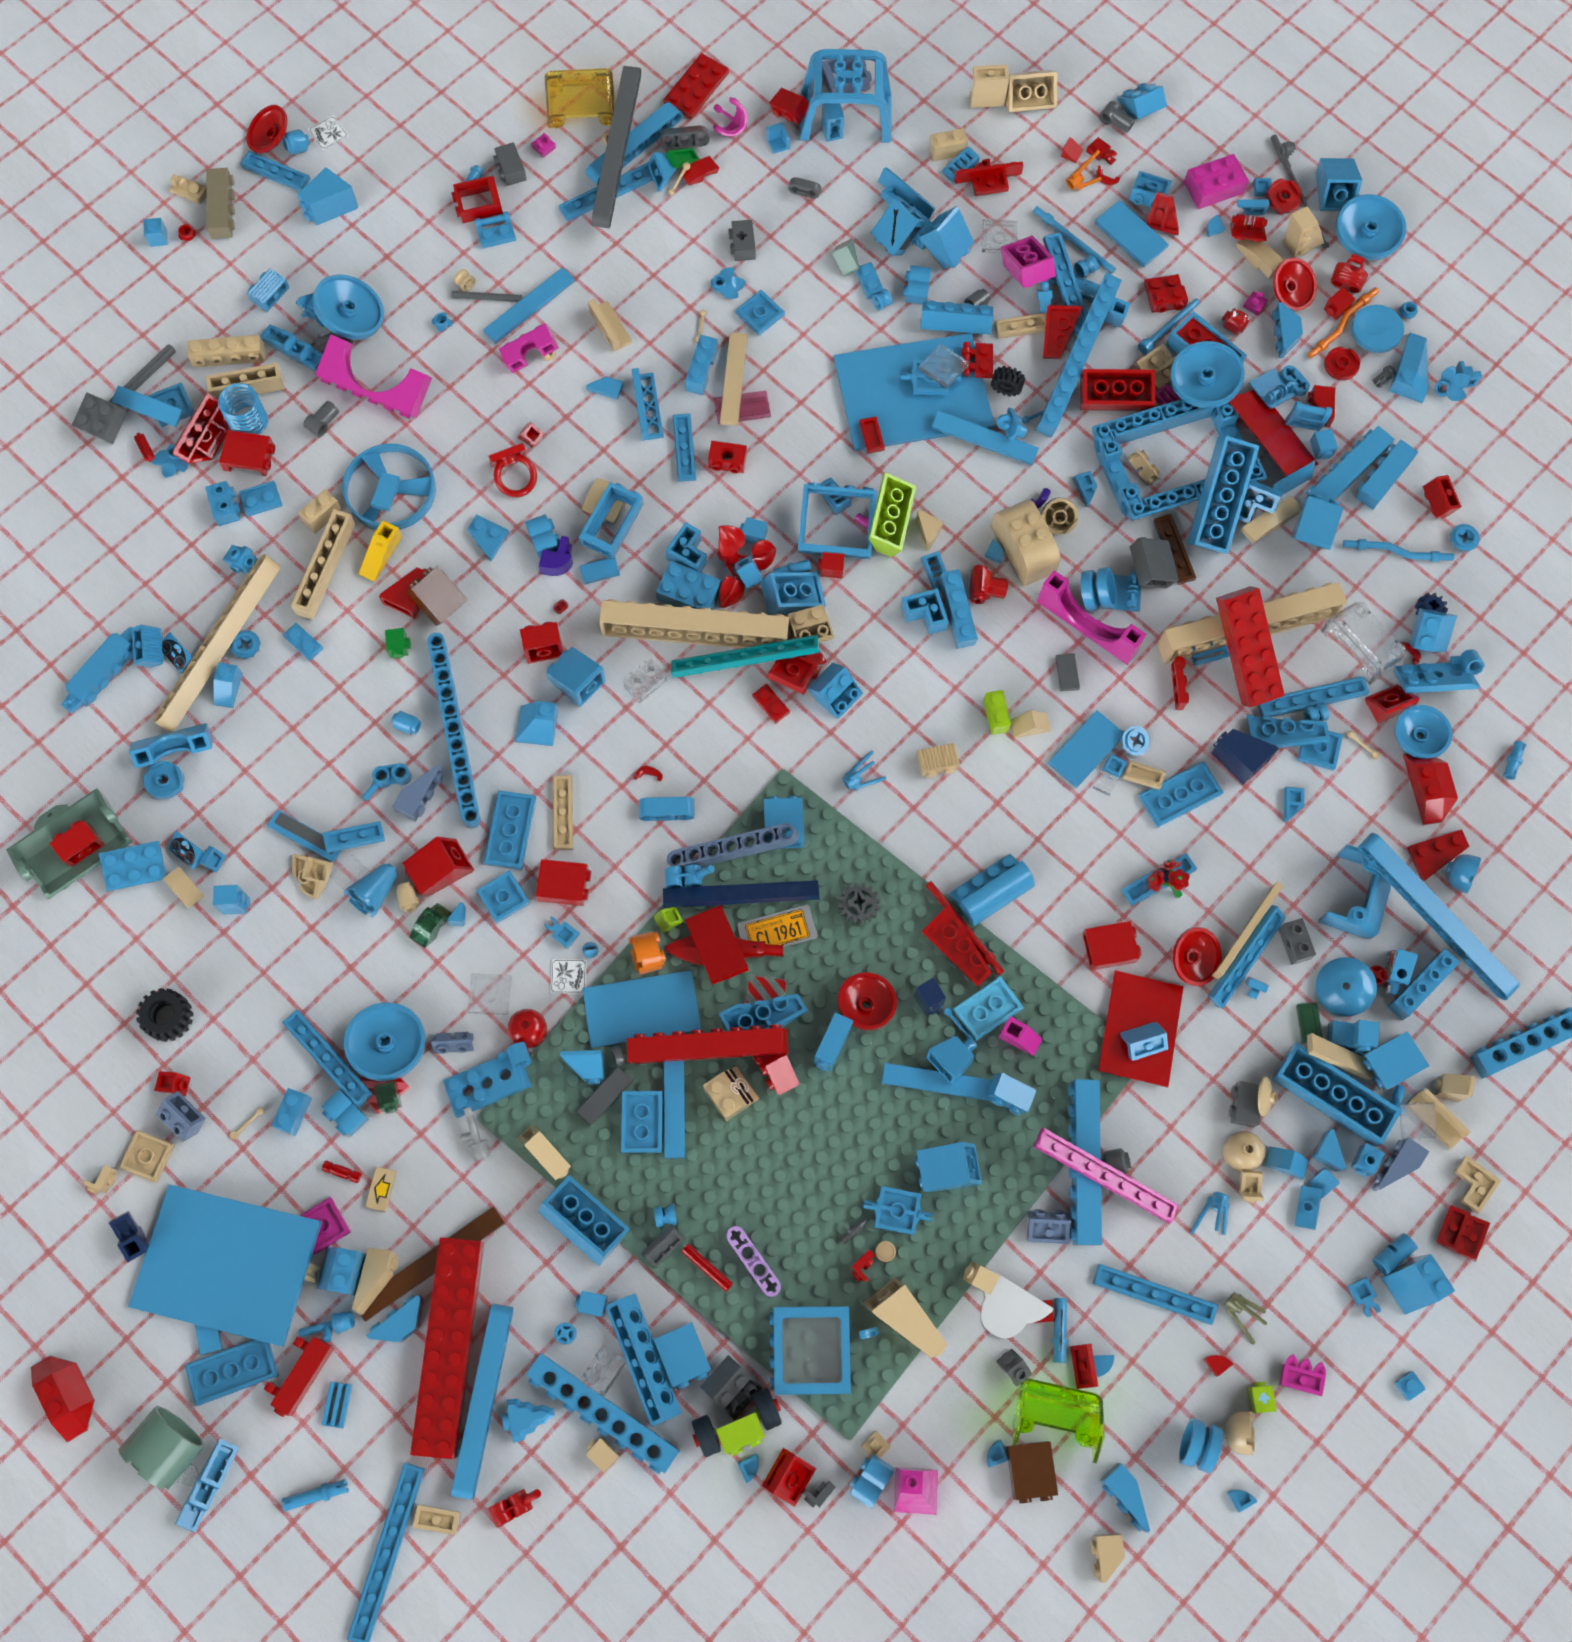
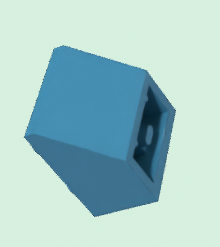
M1141 83L1137 85L1136 89L1126 90L1123 92V95L1117 97L1118 102L1127 115L1134 119L1143 118L1167 107L1163 86H1157L1156 84L1148 85L1147 83Z
M832 663L808 687L815 700L837 719L863 694L846 667L836 663Z

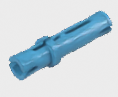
M1055 1298L1054 1338H1052V1343H1054L1053 1362L1066 1363V1344L1069 1342V1339H1066L1067 1298ZM1060 1310H1061V1328H1060Z
M346 1479L332 1484L324 1483L319 1488L282 1498V1503H285L282 1505L283 1510L287 1512L288 1510L317 1501H328L330 1497L348 1493L349 1488L345 1487L348 1486Z

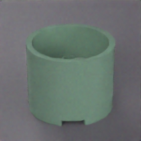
M155 1406L119 1447L118 1451L126 1463L131 1461V1465L138 1471L137 1474L161 1490L164 1487L169 1490L205 1448V1444L198 1434L178 1416L161 1406Z

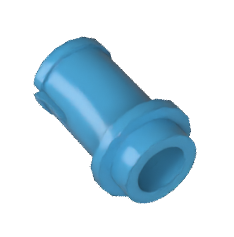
M478 165L471 167V172L464 182L482 177L483 169Z

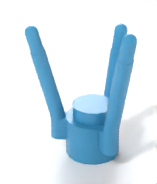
M870 751L842 777L849 790L854 788L857 791L862 787L886 780L884 776L861 784L859 783L862 781L860 774L869 769L875 762L872 761L859 771L856 770L874 754V751Z
M1214 1192L1213 1197H1208L1207 1203L1190 1233L1194 1234L1210 1205H1212L1211 1209L1217 1211L1214 1230H1219L1223 1213L1222 1234L1226 1235L1230 1197L1220 1192Z

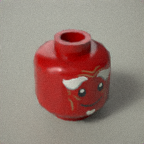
M1233 308L1231 312L1227 310L1222 318L1225 321L1223 328L1235 335L1239 334V332L1243 333L1249 323V320H1247L1248 315L1237 308Z

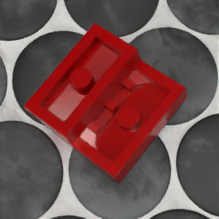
M1450 1205L1436 1243L1476 1262L1490 1223L1470 1215V1212Z

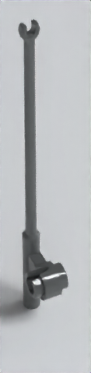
M1272 135L1270 139L1285 170H1287L1291 180L1298 184L1288 160L1289 156L1296 150L1295 143L1287 141L1281 144L1277 135ZM1302 193V195L1300 196L1301 201L1304 207L1308 206V208L1310 209ZM1323 237L1324 243L1322 248L1325 249V245L1329 248V243Z

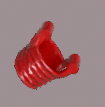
M1352 254L1347 262L1337 263L1331 277V284L1339 289L1343 287L1350 293L1361 292L1368 277V273L1363 269L1365 258ZM1350 262L1360 264V268L1351 265Z

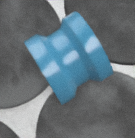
M885 288L880 293H875L871 297L878 311L883 310L886 305L890 306L893 304L892 297Z
M561 1323L556 1327L554 1336L559 1343L570 1344L575 1340L577 1331L573 1325Z

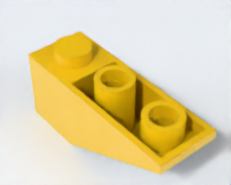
M382 520L372 537L359 575L376 582L402 539L398 527Z

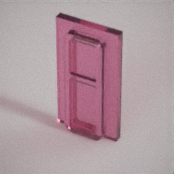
M766 390L743 393L741 395L739 422L771 417ZM723 396L714 397L718 424H720Z

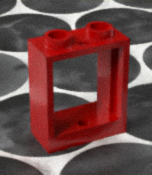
M494 176L453 184L454 192H451L453 202L458 203L455 209L457 217H461L462 223L475 221L474 219L476 218L484 219L503 214ZM490 191L493 204L463 209L461 197Z

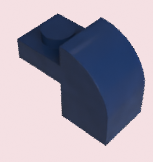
M129 1211L109 1221V1225L119 1240L117 1246L127 1263L147 1252L148 1242L141 1226L138 1227Z

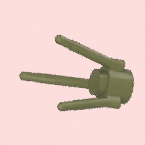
M1233 1292L1224 1304L1228 1307L1226 1312L1232 1316L1250 1342L1255 1344V1340L1235 1312L1240 1314L1244 1310L1262 1324L1267 1325V1322L1249 1309L1246 1304L1262 1313H1266V1310L1247 1300L1241 1294Z

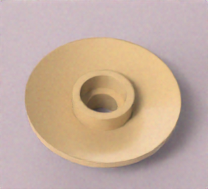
M1265 1076L1261 1079L1258 1091V1109L1262 1117H1266L1272 1103L1276 1104L1277 1092L1273 1091L1270 1079Z

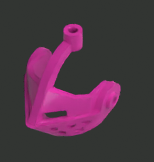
M730 97L729 102L736 106L735 116L733 117L724 111L720 105L715 104L713 109L717 113L724 114L732 121L724 128L717 124L713 125L712 128L719 134L736 136L747 129V112L742 104L739 103V100Z

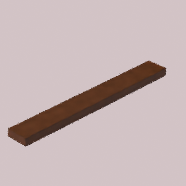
M493 1206L449 1238L482 1241L505 1225V1222ZM439 1245L390 1279L365 1313L361 1315L365 1322L435 1274Z

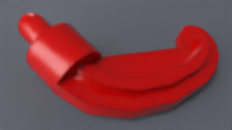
M1100 165L1098 166L1096 176L1097 178H1102L1100 180L1101 183L1115 185L1119 182V177L1113 179L1103 175V169H1101Z
M1406 642L1398 644L1400 649L1404 647L1413 655V665L1420 662L1421 653L1418 649L1413 648Z
M650 766L640 767L634 776V780H637L638 777L641 778L643 774L655 776L658 781L663 779L662 773Z

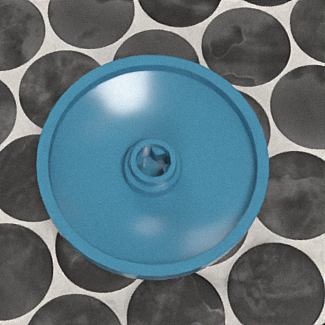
M1366 194L1352 198L1342 207L1336 219V234L1342 246L1351 254L1359 255L1366 260H1380L1392 255L1400 247L1406 235V221L1401 210L1392 201L1378 195Z
M331 275L321 280L314 291L312 300L314 311L322 324L333 333L347 339L360 340L371 337L379 330L384 319L383 304L377 293L365 282L349 275Z
M1213 341L1197 342L1183 349L1175 358L1171 369V383L1176 394L1186 403L1200 408H1215L1227 404L1237 396L1244 381V365L1239 355L1222 343Z
M378 1003L363 1009L351 1020L344 1036V1050L350 1065L360 1075L376 1081H390L409 1073L421 1060L426 1046L425 1031L418 1016L409 1008L396 1003Z

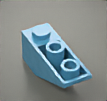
M1118 1463L1100 1480L1104 1484L1102 1489L1109 1497L1113 1495L1116 1498L1118 1508L1124 1514L1128 1512L1133 1518L1131 1523L1139 1532L1143 1530L1148 1533L1150 1528L1137 1480L1122 1463Z

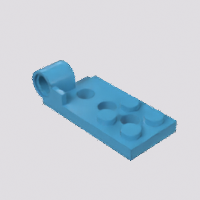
M1469 649L1464 651L1461 656H1451L1450 663L1405 664L1395 666L1393 672L1405 693L1471 690L1480 688L1474 675L1481 673L1485 664L1476 650Z
M524 1042L509 1046L506 1051L497 1054V1058L443 1080L456 1118L465 1115L464 1108L471 1106L472 1112L532 1087L525 1068L532 1063V1060ZM504 1071L511 1072V1076L508 1080L501 1079V1075ZM486 1079H492V1085L489 1088H483V1082ZM467 1087L474 1088L470 1096L464 1095V1090Z

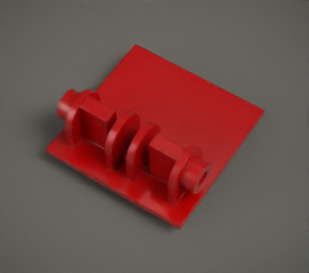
M1236 214V216H1232V221L1230 222L1232 237L1237 240L1251 239L1253 242L1267 241L1265 227L1268 220L1265 217L1256 216L1254 221V216H1252L1250 225H1248L1249 215Z

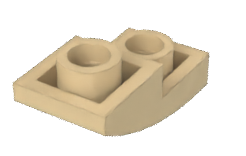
M177 867L162 878L187 909L204 897L180 867Z

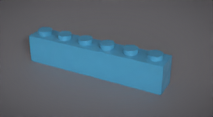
M1377 426L1374 430L1370 429L1363 438L1365 439L1362 442L1359 440L1352 447L1353 451L1351 453L1347 451L1340 459L1341 462L1339 464L1335 463L1330 468V473L1328 475L1324 474L1317 481L1318 485L1316 487L1312 485L1305 494L1307 496L1312 494L1322 496V500L1329 502L1330 499H1338L1389 449L1395 439L1380 426Z

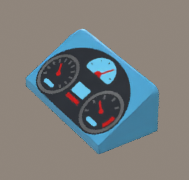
M169 632L161 642L163 647L162 653L182 674L193 657Z
M177 830L175 831L168 850L194 870L204 852Z

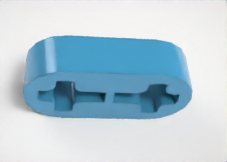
M1291 365L1284 367L1281 377L1286 382L1289 380L1296 382L1297 386L1294 389V392L1297 394L1296 396L1306 395L1310 388L1308 380L1296 367Z

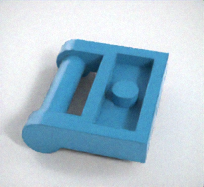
M508 211L497 216L474 219L482 249L516 241ZM503 221L506 222V224L482 229V226Z
M1296 401L1293 409L1285 419V425L1320 431L1330 418L1332 408L1310 406Z

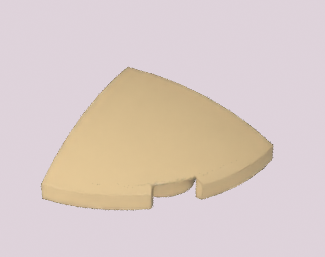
M293 854L292 872L293 876L298 878L302 885H299L300 890L307 896L318 899L327 884L333 862Z

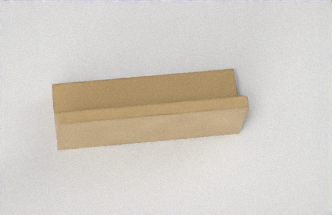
M595 299L588 301L589 312L613 351H617L632 343V339L608 301L599 305Z
M1427 1088L1418 1091L1405 1104L1449 1149H1452L1463 1137L1471 1133Z

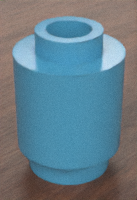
M403 711L395 713L391 720L393 728L410 735H416L421 727V720H418V717Z

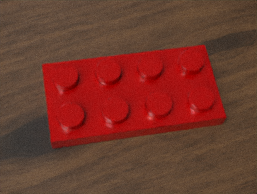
M701 53L666 95L663 103L670 102L684 116L692 120L729 74V68Z

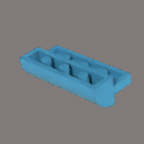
M1008 854L951 891L949 897L962 910V915L973 926H976L1035 887V881L1027 865L1023 861L1019 862L1011 854Z

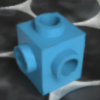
M231 545L222 560L234 572L248 574L258 558L246 546Z

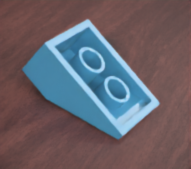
M818 572L769 573L760 582L768 615H788L822 604L824 607L826 606Z

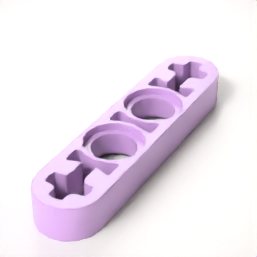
M738 1226L731 1227L727 1231L729 1244L763 1293L769 1297L777 1296L781 1290L779 1280L744 1230ZM735 1231L737 1233L740 1231V1240L743 1242L746 1239L748 1243L743 1244L737 1250L735 1246H738L739 1243L736 1239H730L732 1237L731 1232ZM745 1247H750L754 1251L750 1259H745L742 1256V1250ZM757 1264H762L765 1267L764 1275L757 1276L754 1274L753 1269ZM769 1273L772 1276L768 1278L770 1283L777 1284L775 1293L772 1291L767 1292V1283L764 1281L761 1284L759 1281L766 1278Z

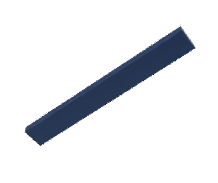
M818 880L663 888V908L819 900Z

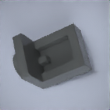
M1013 1349L1004 1353L996 1361L1015 1386H1019L1032 1375L1025 1361Z

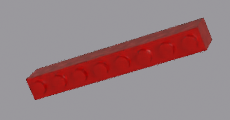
M780 1024L769 1025L768 1029H762L761 1026H749V1030H742V1027H731L730 1031L725 1032L720 1028L710 1029V1033H703V1030H691V1034H684V1031H674L672 1035L665 1036V1033L659 1032L653 1033L652 1037H646V1034H634V1038H627V1062L632 1064L789 1054L788 1029L781 1028Z

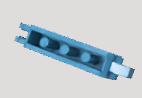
M128 627L121 635L117 633L111 634L66 684V691L69 694L61 705L67 711L73 714L82 705L87 707L90 703L94 702L100 691L105 689L109 685L110 680L120 673L124 664L134 657L133 627Z

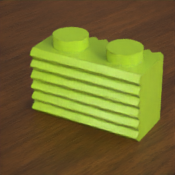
M1003 690L987 692L983 700L991 735L1007 733L1012 723L1010 722V715H1008L1007 701H1005L1006 698Z

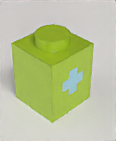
M1265 1381L1253 1382V1387H1247L1250 1411L1255 1414L1277 1411L1273 1385H1266Z

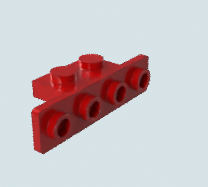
M1021 161L961 169L956 171L954 181L955 184L972 182L975 196L1008 192L1009 184L1007 177L1021 175L1024 164Z

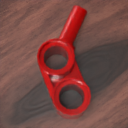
M522 1489L507 1497L506 1500L504 1499L489 1507L488 1510L496 1528L532 1510L531 1502L541 1496V1491L535 1489L527 1494L525 1489Z

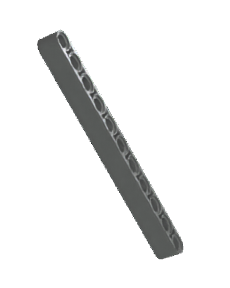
M623 66L592 213V226L609 229L611 227L641 81V68Z

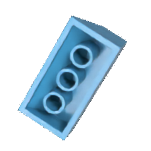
M570 1175L542 1202L538 1211L539 1214L598 1266L607 1259L630 1230L628 1226Z

